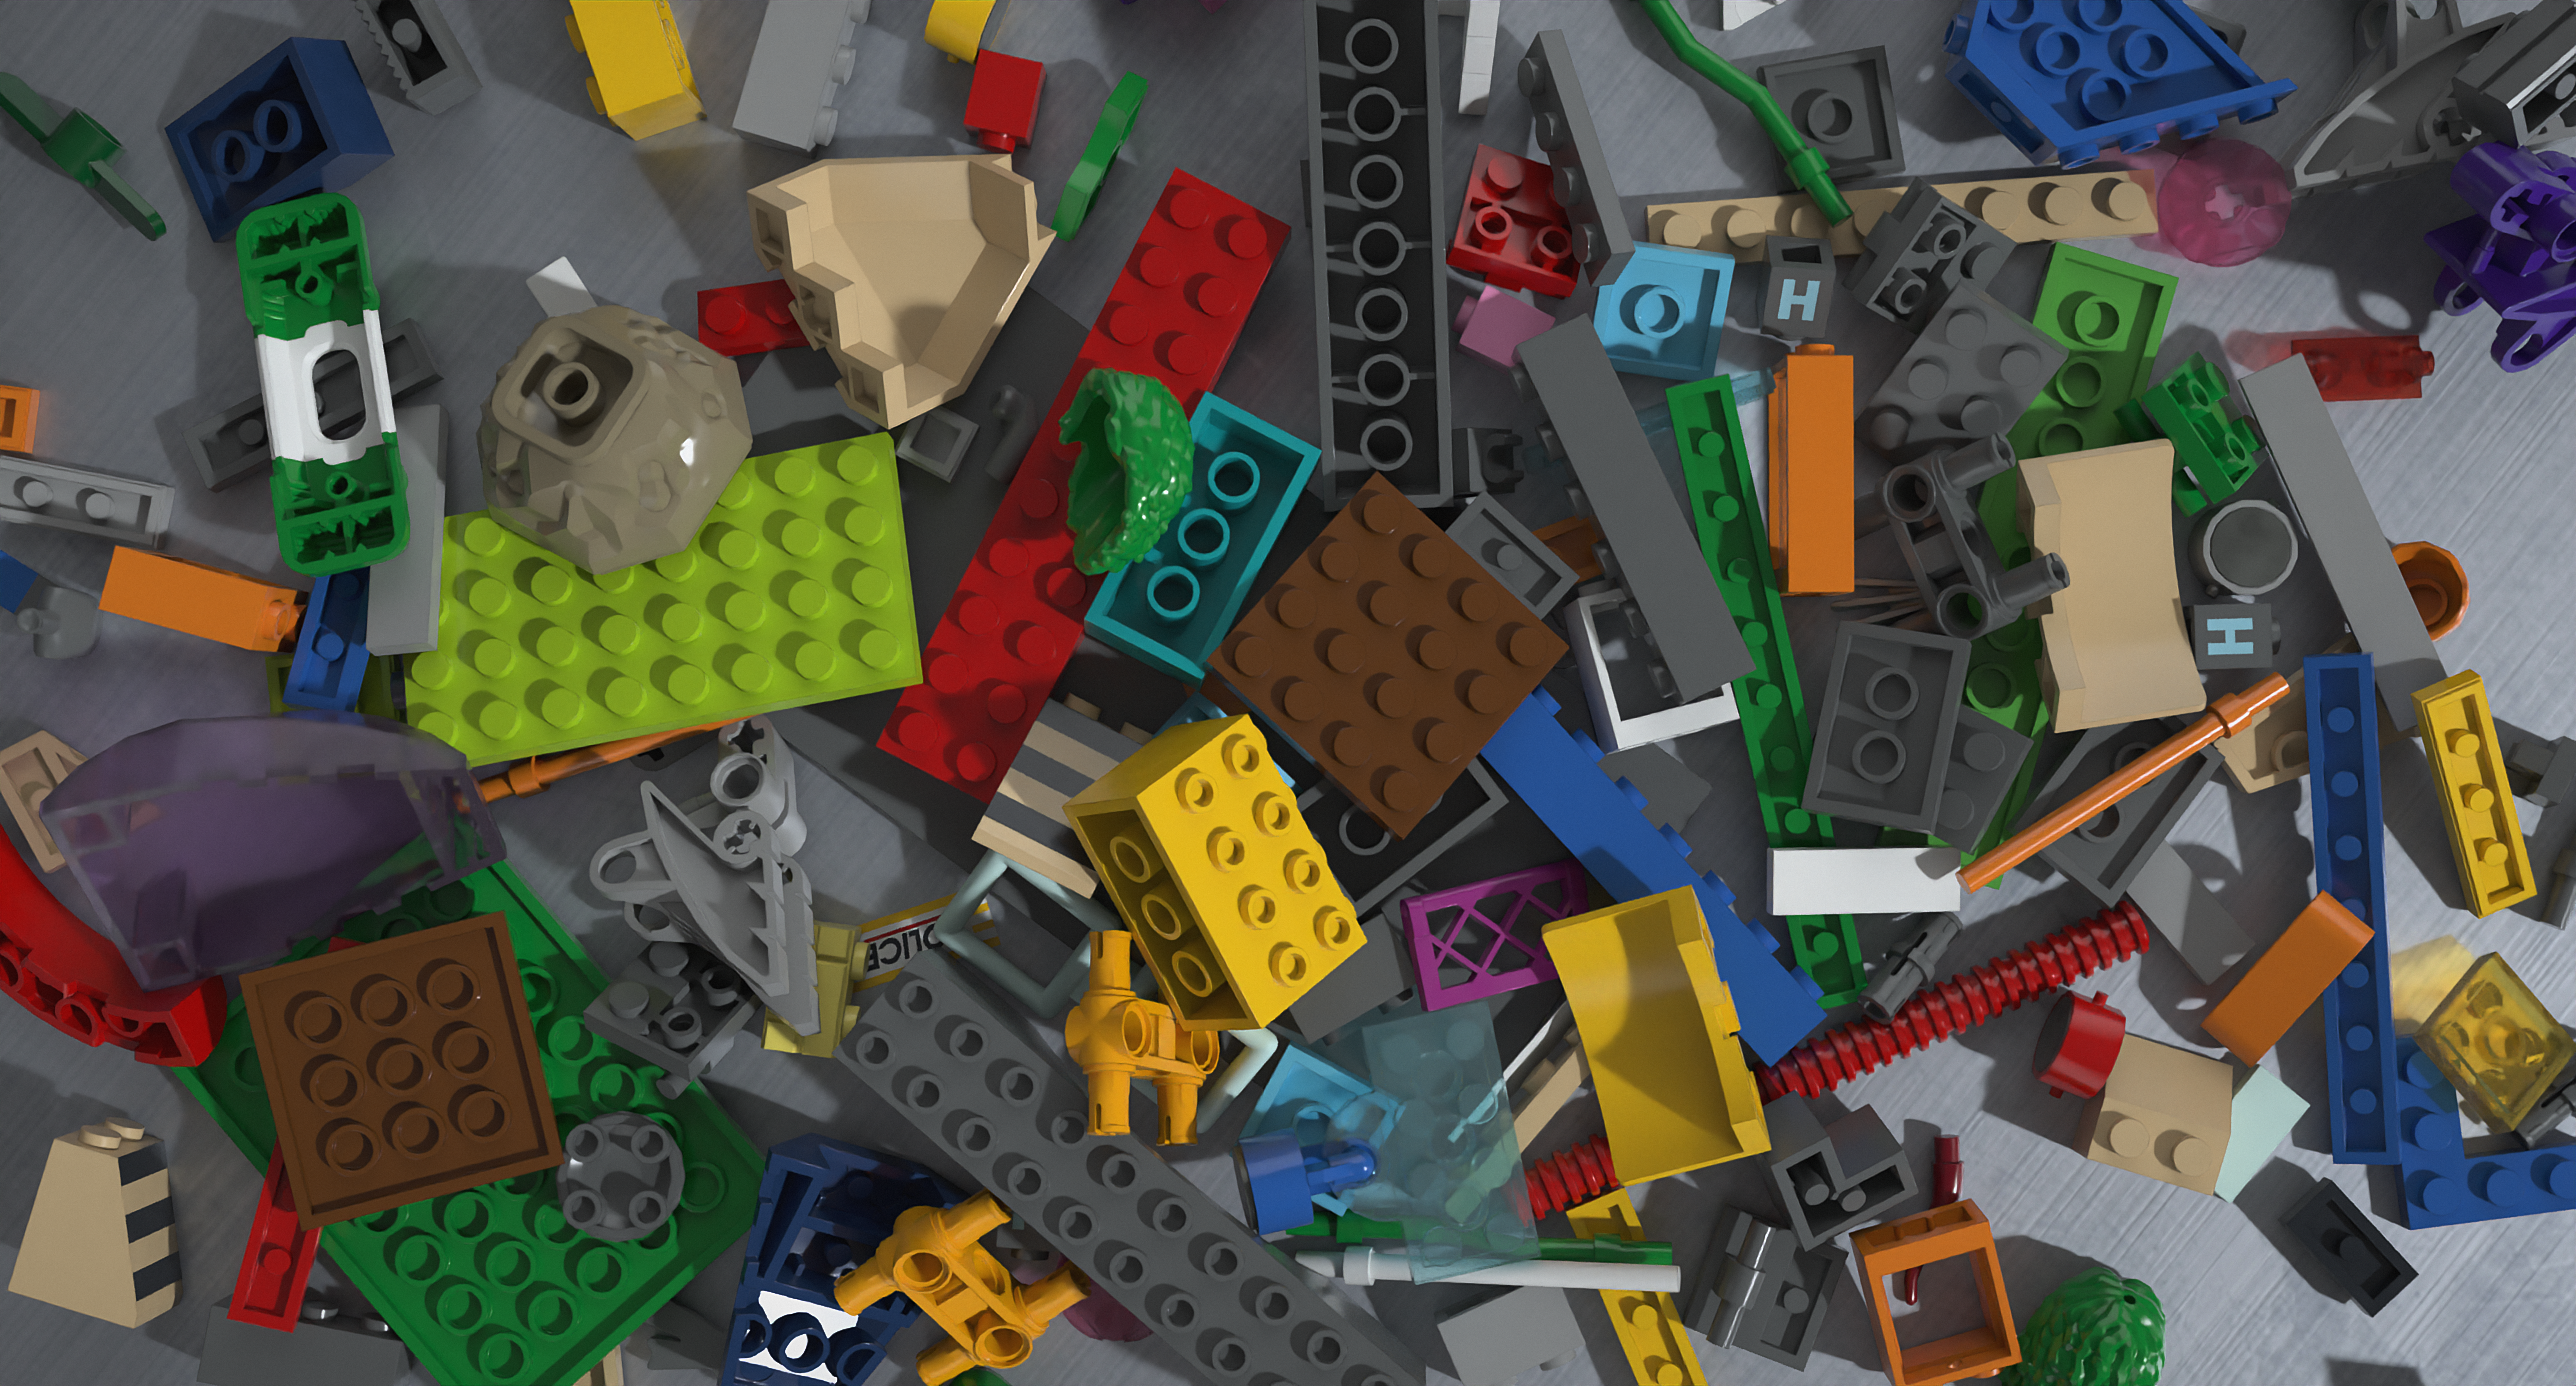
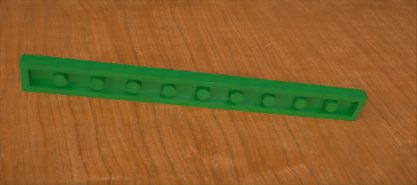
M1726 373L1664 388L1700 550L1757 668L1749 674L1731 681L1740 717L1739 720L1769 848L1836 847L1830 816L1808 813L1801 808L1814 745L1730 376ZM1852 914L1784 915L1796 966L1799 965L1825 993L1816 1003L1822 1009H1828L1858 1002L1857 996L1866 989L1868 983Z

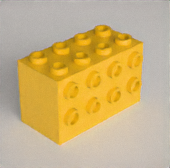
M1248 713L1170 726L1061 806L1184 1032L1263 1029L1368 942L1356 920V911L1352 903L1343 895L1327 865V857L1322 846L1313 838L1297 808V800L1293 791L1283 781L1267 751V743L1263 734L1253 724Z

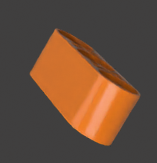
M2322 889L2202 1021L2200 1026L2248 1067L2252 1068L2373 937L2375 931Z

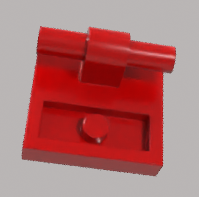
M1479 143L1472 158L1453 239H1449L1446 247V264L1482 275L1483 283L1520 293L1522 288L1560 300H1564L1565 297L1570 298L1577 285L1581 263L1576 260L1573 253L1572 229L1565 208L1559 206L1554 195V174L1551 166Z

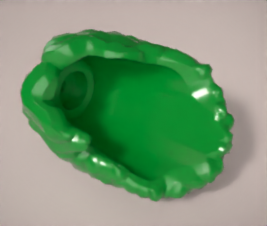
M1093 368L1083 378L1069 410L1058 421L1061 427L1059 435L1060 444L1067 445L1076 441L1081 443L1082 451L1076 458L1075 466L1068 478L1070 494L1067 501L1069 506L1067 515L1069 518L1066 523L1070 529L1077 533L1073 547L1074 564L1077 569L1086 575L1100 574L1107 570L1111 573H1118L1129 563V560L1133 559L1139 564L1143 561L1144 555L1150 552L1153 545L1158 542L1160 534L1164 535L1167 532L1168 524L1179 513L1185 494L1192 491L1193 456L1195 451L1191 427L1181 404L1171 394L1169 388L1161 384L1158 378L1133 374L1130 371L1117 372L1113 368Z
M2095 1266L2084 1270L2077 1276L2064 1280L2053 1293L2044 1298L2042 1304L2036 1308L2032 1317L2028 1320L2026 1327L2017 1336L2023 1362L2006 1366L1997 1376L2001 1380L2002 1386H2156L2162 1378L2161 1370L2166 1363V1315L2163 1313V1304L2157 1298L2152 1288L2138 1279L2119 1278L2111 1270L2104 1267Z

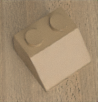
M2125 1034L2119 1055L2105 1084L2094 1097L2085 1100L2071 1150L2089 1160L2213 1197L2231 1136L2233 1066Z

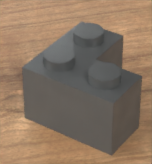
M1796 1089L1762 1107L1772 1150L1753 1156L1774 1206L1805 1252L1919 1193L1903 1148L1870 1104L1824 1127L1821 1126Z

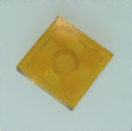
M2497 951L2479 956L2412 1036V1039L2495 1135L2510 1132L2516 1128L2576 1052L2575 1041Z

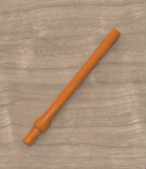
M2273 672L2237 696L2233 693H2228L2206 707V715L1957 871L1955 876L1960 886L1967 894H1972L2222 736L2230 739L2252 724V716L2290 693L2286 680L2278 672Z
M760 714L574 748L544 759L538 755L530 756L510 763L508 771L467 784V796L474 807H480L516 794L520 798L525 799L548 791L553 782Z

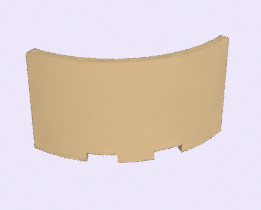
M2164 438L2018 460L2016 476V530L2019 533L2024 532L2030 548L2031 561L2055 552L2065 563L2070 576V585L2067 588L2024 607L2026 620L2038 618L2043 650L2041 659H2036L2034 665L2054 733L2199 712L2206 706L2207 697L2189 643L2176 574L2171 510L2174 447L2169 439Z

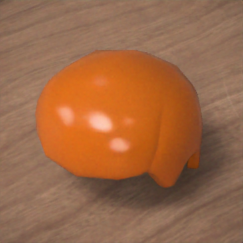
M2426 541L2401 543L2391 548L2390 550L2432 642L2440 641L2461 626L2471 602L2469 583L2458 559L2450 551Z

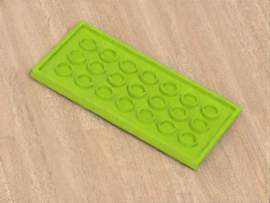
M882 432L744 459L684 551L604 575H593L492 520L489 509L444 517L437 650L403 654L411 771L423 777L923 684L894 441L888 432Z

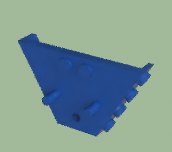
M1962 0L1959 14L1954 13L1951 17L1942 42V51L1950 53L1945 77L2036 167L2059 161L2063 170L2076 168L2097 160L2100 157L2099 151L2119 146L2122 155L2139 152L2160 142L2159 136L2179 131L2182 140L2195 138L2219 128L2218 121L2238 116L2240 125L2255 123L2279 112L2277 104L2299 89L2289 78L2265 83L2182 0Z

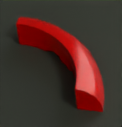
M0 823V989L33 1015L91 1047H98L104 1042H108L123 1049L134 1051V1060L145 1064L168 1067H197L219 1043L227 1020V993L220 970L199 971L161 964L139 956L97 933L59 902L40 882L24 862Z

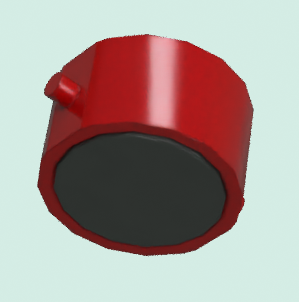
M2068 990L2055 1003L2044 1023L2033 1056L2032 1073L2036 1080L2052 1086L2049 1094L2057 1099L2061 1098L2064 1091L2085 1100L2091 1099L2103 1087L2115 1065L2125 1035L2126 1017L2121 1010L2105 1004L2109 997L2106 993L2097 990L2092 999L2073 990Z

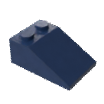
M290 37L164 128L213 243H223L236 237V232L241 222L255 210L321 193L340 191L353 185L395 156L347 43L344 40Z

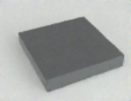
M1885 45L1758 67L1756 70L1758 82L1767 88L1809 149L1812 147L1818 149L1830 166L1827 175L1834 185L1902 174L1906 170ZM1767 135L1777 195L1797 192L1798 189L1784 171L1787 162Z

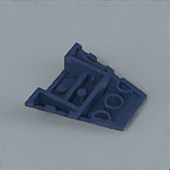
M813 1132L770 1146L716 1385L862 1386L888 1354L885 1349L886 1344L900 1327L909 1329L924 1310L904 1292L896 1290L863 1309L857 1316H850L840 1307L835 1298V1280L840 1276L847 1275L875 1256L880 1242L893 1234L895 1221L905 1210L916 1206L950 1209L958 1203L967 1200L972 1195L924 1164Z

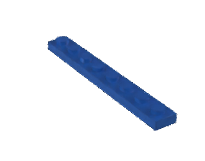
M2373 652L2310 654L2303 657L2317 894L2322 889L2325 890L2375 931L2373 937L2323 991L2333 1164L2400 1165L2403 1158Z

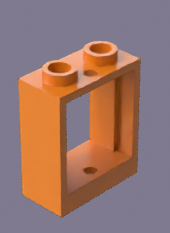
M115 545L98 609L248 650L292 653L294 643L299 641L308 606H305L308 592L163 552Z
M1972 1198L1848 1233L1882 1369L1892 1386H1943V1384L1967 1377L1989 1378L2001 1373L2006 1366L2023 1362L1990 1223ZM1968 1252L1986 1327L1900 1351L1882 1276Z

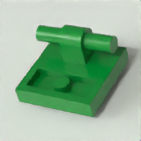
M2199 351L2178 362L2141 396V399L2161 426L2163 432L2159 433L2135 397L2113 411V414L2133 443L2164 438L2171 441L2174 447L2171 498L2185 518L2205 507L2207 502L2183 468L2189 467L2213 504H2216L2235 493L2270 455L2265 448L2266 443L2256 421L2249 415H2242L2228 395L2230 387L2223 372L2214 363L2206 362Z

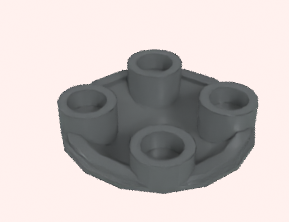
M619 1111L598 1115L587 1123L572 1129L567 1136L565 1146L563 1147L566 1163L557 1166L555 1179L559 1202L563 1207L564 1217L570 1225L584 1230L592 1237L621 1242L643 1238L667 1221L680 1202L685 1181L682 1153L667 1129L648 1116Z

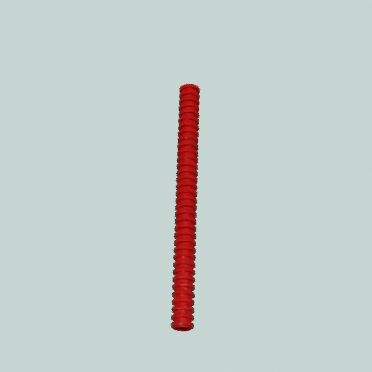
M2125 900L2118 901L2114 906V911L2110 912L2108 909L2102 908L2097 911V918L2094 920L2084 916L2079 919L2078 927L2074 928L2072 925L2066 924L2061 927L2060 935L2055 936L2051 932L2042 936V943L2037 944L2035 941L2030 940L2024 944V950L2021 952L2014 948L2007 950L2006 958L2003 960L1996 956L1989 958L1988 966L1985 968L1978 964L1971 966L1970 974L1965 977L1962 973L1958 972L1952 975V982L1949 984H1945L1941 980L1935 982L1933 985L1934 990L1931 992H1927L1923 988L1915 992L1916 998L1910 1001L1907 999L1894 1015L1893 1021L1888 1025L1876 1022L1866 1014L1861 1015V1022L1856 1025L1849 1020L1843 1023V1030L1838 1033L1831 1028L1824 1032L1825 1038L1820 1041L1815 1037H1811L1806 1040V1047L1800 1049L1795 1045L1788 1051V1055L1780 1058L1772 1067L1756 1061L1752 1063V1071L1762 1107L1795 1089L1802 1098L1808 1095L1812 1100L1820 1097L1819 1090L1823 1088L1833 1092L1838 1089V1082L1841 1080L1851 1084L1856 1081V1074L1863 1071L1865 1075L1869 1076L1875 1072V1065L1881 1063L1882 1066L1887 1068L1893 1065V1057L1899 1055L1904 1060L1911 1057V1049L1917 1047L1922 1052L1928 1050L1930 1041L1935 1039L1940 1044L1948 1040V1033L1952 1031L1957 1035L1966 1033V1025L1970 1023L1975 1027H1980L1984 1025V1017L1988 1015L1993 1019H1998L2002 1017V1009L2006 1007L2011 1011H2016L2021 1008L2022 1000L2026 999L2030 1003L2038 1001L2040 992L2044 991L2046 994L2052 995L2057 992V985L2061 983L2066 987L2075 985L2076 977L2079 975L2085 979L2093 977L2094 969L2097 967L2103 971L2111 969L2112 961L2115 959L2121 963L2129 961L2133 951L2140 955L2145 954L2149 950L2150 940L2144 922L2131 904ZM1596 1133L1588 1136L1589 1143L1580 1146L1578 1141L1570 1144L1571 1151L1562 1154L1557 1149L1552 1152L1553 1159L1544 1162L1539 1157L1533 1160L1535 1167L1525 1170L1523 1165L1516 1167V1175L1510 1178L1503 1174L1496 1185L1513 1224H1517L1519 1229H1523L1528 1226L1527 1219L1535 1216L1538 1221L1546 1218L1544 1212L1554 1208L1555 1212L1559 1213L1564 1210L1563 1203L1572 1200L1574 1205L1581 1203V1195L1590 1192L1595 1197L1601 1194L1599 1187L1606 1184L1611 1189L1618 1187L1619 1182L1615 1176L1607 1135L1599 1138Z

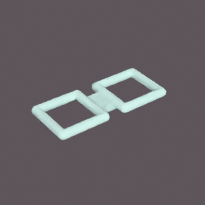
M989 848L936 921L933 931L939 941L1040 1017L1051 1019L1061 1011L1070 998L1080 1004L1083 992L1089 991V933L1098 931L1102 932L1103 935L1105 930L1121 931L1122 922L1116 914L1095 898L1091 897L1088 899ZM1008 866L1091 928L1046 988L964 927ZM1130 959V991L1136 992V998L1150 1001L1160 987L1147 963L1142 968ZM1266 1027L1256 1030H1226L1246 1046L1200 1102L1197 1103L1198 1134L1207 1132L1276 1051L1278 1046L1277 1038ZM1130 1077V1085L1157 1104V1088L1152 1087V1081Z

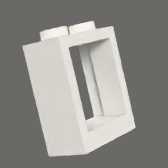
M1615 579L1591 583L1578 588L1580 598L1563 608L1567 630L1601 751L1605 755L1718 727L1740 718L1729 682L1697 697L1698 702L1621 721L1593 617L1620 611L1618 604L1626 600L1622 589L1617 588Z

